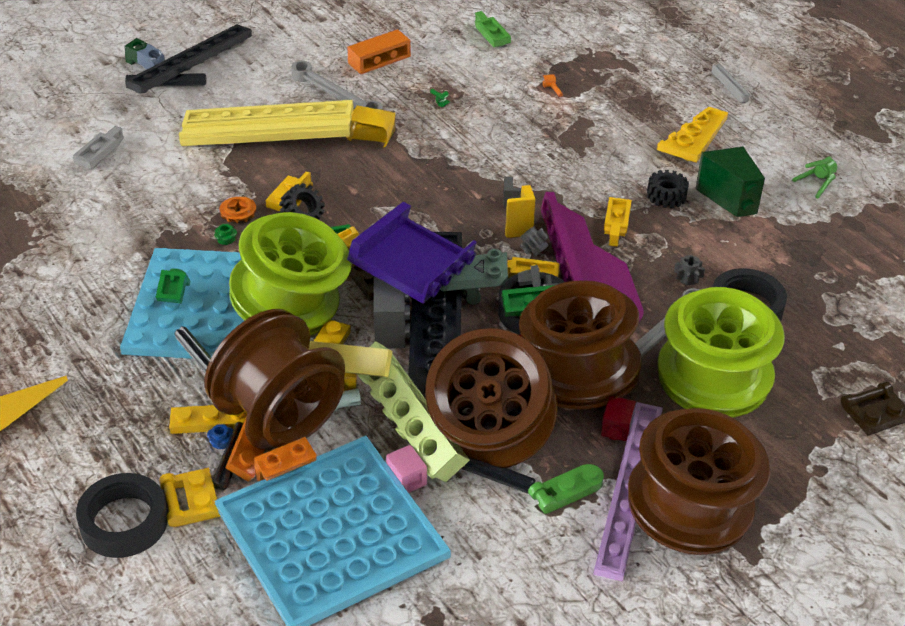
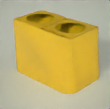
M357 105L352 114L350 136L346 138L349 141L359 139L385 142L383 147H386L395 132V112Z

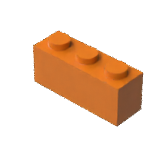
M396 29L347 46L348 64L361 75L411 57V40Z

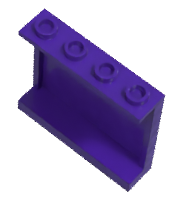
M402 202L352 240L347 260L410 297L424 303L430 297H435L443 285L447 286L454 275L458 276L464 266L470 265L476 256L474 249L477 242L473 240L464 249L410 220L408 215L411 205Z

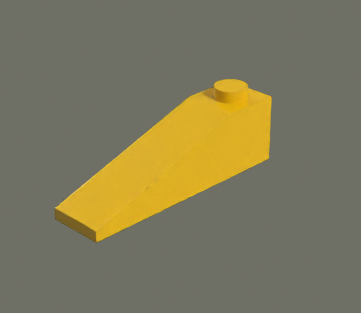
M67 376L0 396V431L67 382Z

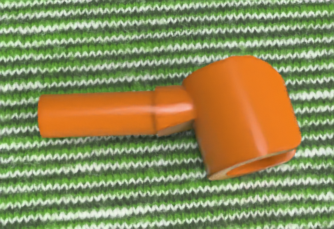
M543 75V87H552L557 95L562 97L563 93L556 84L555 75Z

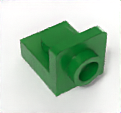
M172 268L170 271L161 270L155 296L157 301L182 304L185 287L190 286L191 282L186 272L177 268Z

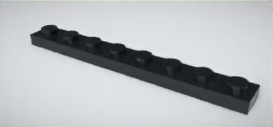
M236 24L125 80L126 88L136 93H146L151 88L159 86L171 78H175L178 74L204 63L205 60L217 56L238 43L244 42V40L252 36V29Z

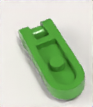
M593 464L582 465L544 483L536 482L532 484L528 489V493L532 499L538 500L539 508L543 513L547 514L597 492L603 485L604 473L598 466Z

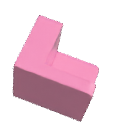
M411 445L386 455L387 465L408 493L427 485V466Z

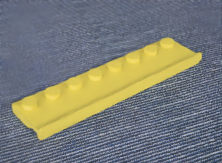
M353 100L186 110L182 122L183 129L182 132H179V141L181 146L348 137L350 136L351 119L354 109Z

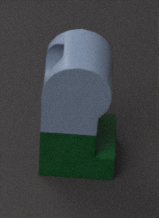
M138 38L124 46L125 62L131 65L138 63L147 70L165 60L163 53L159 49Z

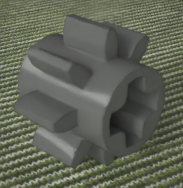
M533 226L520 237L523 240L520 246L526 254L532 252L536 256L548 246L545 240L549 237L542 228L537 231Z
M692 255L681 257L680 263H675L674 272L677 273L676 279H679L685 285L698 283L699 278L704 277L705 268L702 267L703 261Z

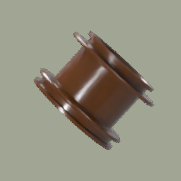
M587 280L557 284L540 293L521 313L519 319L520 332L523 338L532 344L545 360L551 375L552 387L556 395L558 407L591 409L605 406L608 403L609 396H613V399L623 398L635 387L639 380L642 356L638 346L630 339L639 323V311L636 304L627 295L612 286Z
M270 309L260 312L238 325L215 350L205 373V391L215 408L227 415H239L245 411L247 413L245 423L247 439L253 446L260 449L279 448L303 437H306V439L310 437L330 418L338 406L344 391L345 362L342 355L335 349L327 347L309 350L310 331L306 322L284 309Z
M486 328L473 330L449 342L437 354L431 364L426 380V403L429 414L439 431L453 443L459 445L467 456L498 468H508L531 458L548 441L557 418L556 395L545 360L526 339L502 329ZM516 382L523 384L517 390L510 389L511 385ZM475 383V385L471 389H467L470 385ZM493 392H495V396H494V397H493V396H489V397L486 399V395H487V394H492ZM466 408H472V409H473V411H472V413H471L470 415H467V416H462V415H461V412H462L464 409H466ZM514 408L522 410L517 416L508 415ZM494 421L497 423L492 429H484V425L487 422Z
M703 408L679 409L664 413L655 418L643 431L639 445L641 460L635 465L629 477L628 503L633 518L648 536L661 545L678 552L693 555H710L733 547L750 528L755 516V499L762 494L770 479L771 467L765 448L758 438L743 424L718 411Z

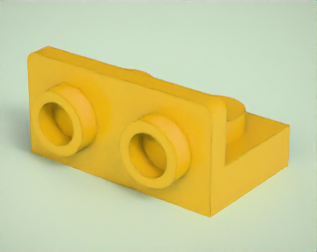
M306 171L300 178L288 175L265 200L266 207L280 211L282 206H279V203L282 201L281 197L296 184L300 186L302 183L306 184V187L309 185L313 186L311 173ZM296 199L297 206L301 204L299 199Z

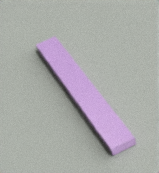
M636 403L593 575L623 581L636 521L632 516L628 503L629 477L635 465L641 460L639 445L643 431L651 421L662 414L663 408Z

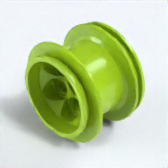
M293 212L276 213L258 218L247 225L239 239V253L242 260L235 265L229 279V296L235 311L245 321L255 314L266 310L284 309L306 322L309 327L310 336L318 333L338 310L340 302L338 287L348 278L352 263L347 260L349 254L348 247L328 225L305 214Z
M705 288L686 294L676 300L665 315L664 330L668 340L662 346L658 356V375L664 391L674 402L685 409H710L730 417L742 416L757 409L766 400L768 393L773 387L775 370L772 361L780 354L784 345V329L779 318L756 297L732 288Z

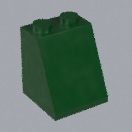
M744 146L702 152L696 190L735 217L758 214L765 177Z

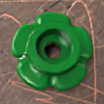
M222 224L215 229L214 237L218 243L229 245L235 241L237 230L229 224Z

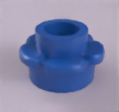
M218 424L208 431L207 438L214 448L225 449L233 429L224 424Z

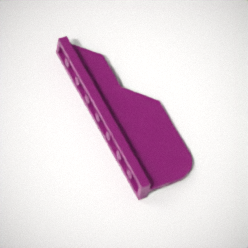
M545 192L541 213L557 263L560 264L559 270L562 280L564 282L578 280L596 281L612 286L627 295L636 304L640 323L644 310L627 264L594 245L584 217L558 203L554 192Z

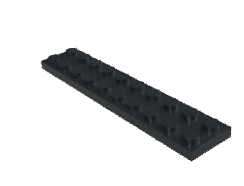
M434 232L462 248V232ZM439 290L435 297H430L424 303L412 298L408 376L425 399L426 380L432 362L449 342L461 335L462 290Z

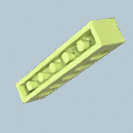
M376 341L370 346L371 348L388 349ZM393 354L388 377L357 374L365 384L371 387L370 394L385 407L382 409L383 413L397 424L395 428L397 433L403 439L408 440L425 463L427 475L430 478H438L447 482L470 461L462 448L446 438L435 426L429 414L426 399Z

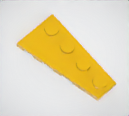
M707 107L693 117L691 123L683 124L681 130L677 133L672 132L668 135L667 140L658 142L657 150L697 163L701 158V153L705 152L726 122L728 112Z

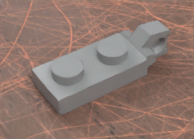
M114 126L106 134L101 132L73 155L74 163L89 169L94 168L120 145L124 139L123 129Z

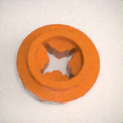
M241 196L225 200L219 208L222 219H227L228 222L236 221L237 224L239 221L247 222L248 218H254V213L257 212L255 202L250 198Z

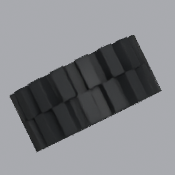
M659 170L658 173L654 172L648 180L647 198L650 199L651 203L656 202L655 205L658 207L660 204L663 205L662 208L667 206L674 208L675 205L680 207L681 203L684 204L687 199L689 181H687L686 177H683V174L679 173L677 175V171L674 170L672 173L669 170H665L664 173L662 170Z
M302 183L300 186L296 184L281 197L282 201L279 203V206H282L280 209L281 213H300L319 220L324 213L322 208L325 207V203H320L323 197L322 195L319 197L316 195L319 192L317 189L312 191L313 186L309 185L306 187V184ZM296 199L306 204L308 213L298 208Z

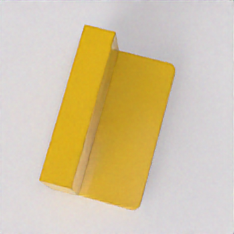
M531 185L521 186V198L507 200L506 238L521 237L534 226L536 199Z

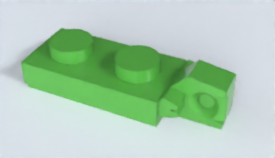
M482 11L475 12L474 22L476 28L493 47H500L511 43V36L494 17L488 18Z

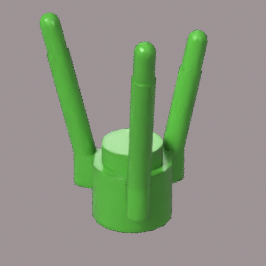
M830 156L807 163L805 165L806 168H814L794 177L792 181L796 182L814 173L818 178L826 179L815 195V198L818 199L830 182L836 178L834 173L837 171V163Z

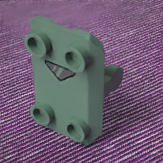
M491 249L487 254L476 255L470 265L464 266L462 272L458 276L454 275L447 286L443 285L440 290L465 289L467 290V302L472 305L478 304L481 301V294L478 288L502 286L508 280L507 252L502 253L499 249Z

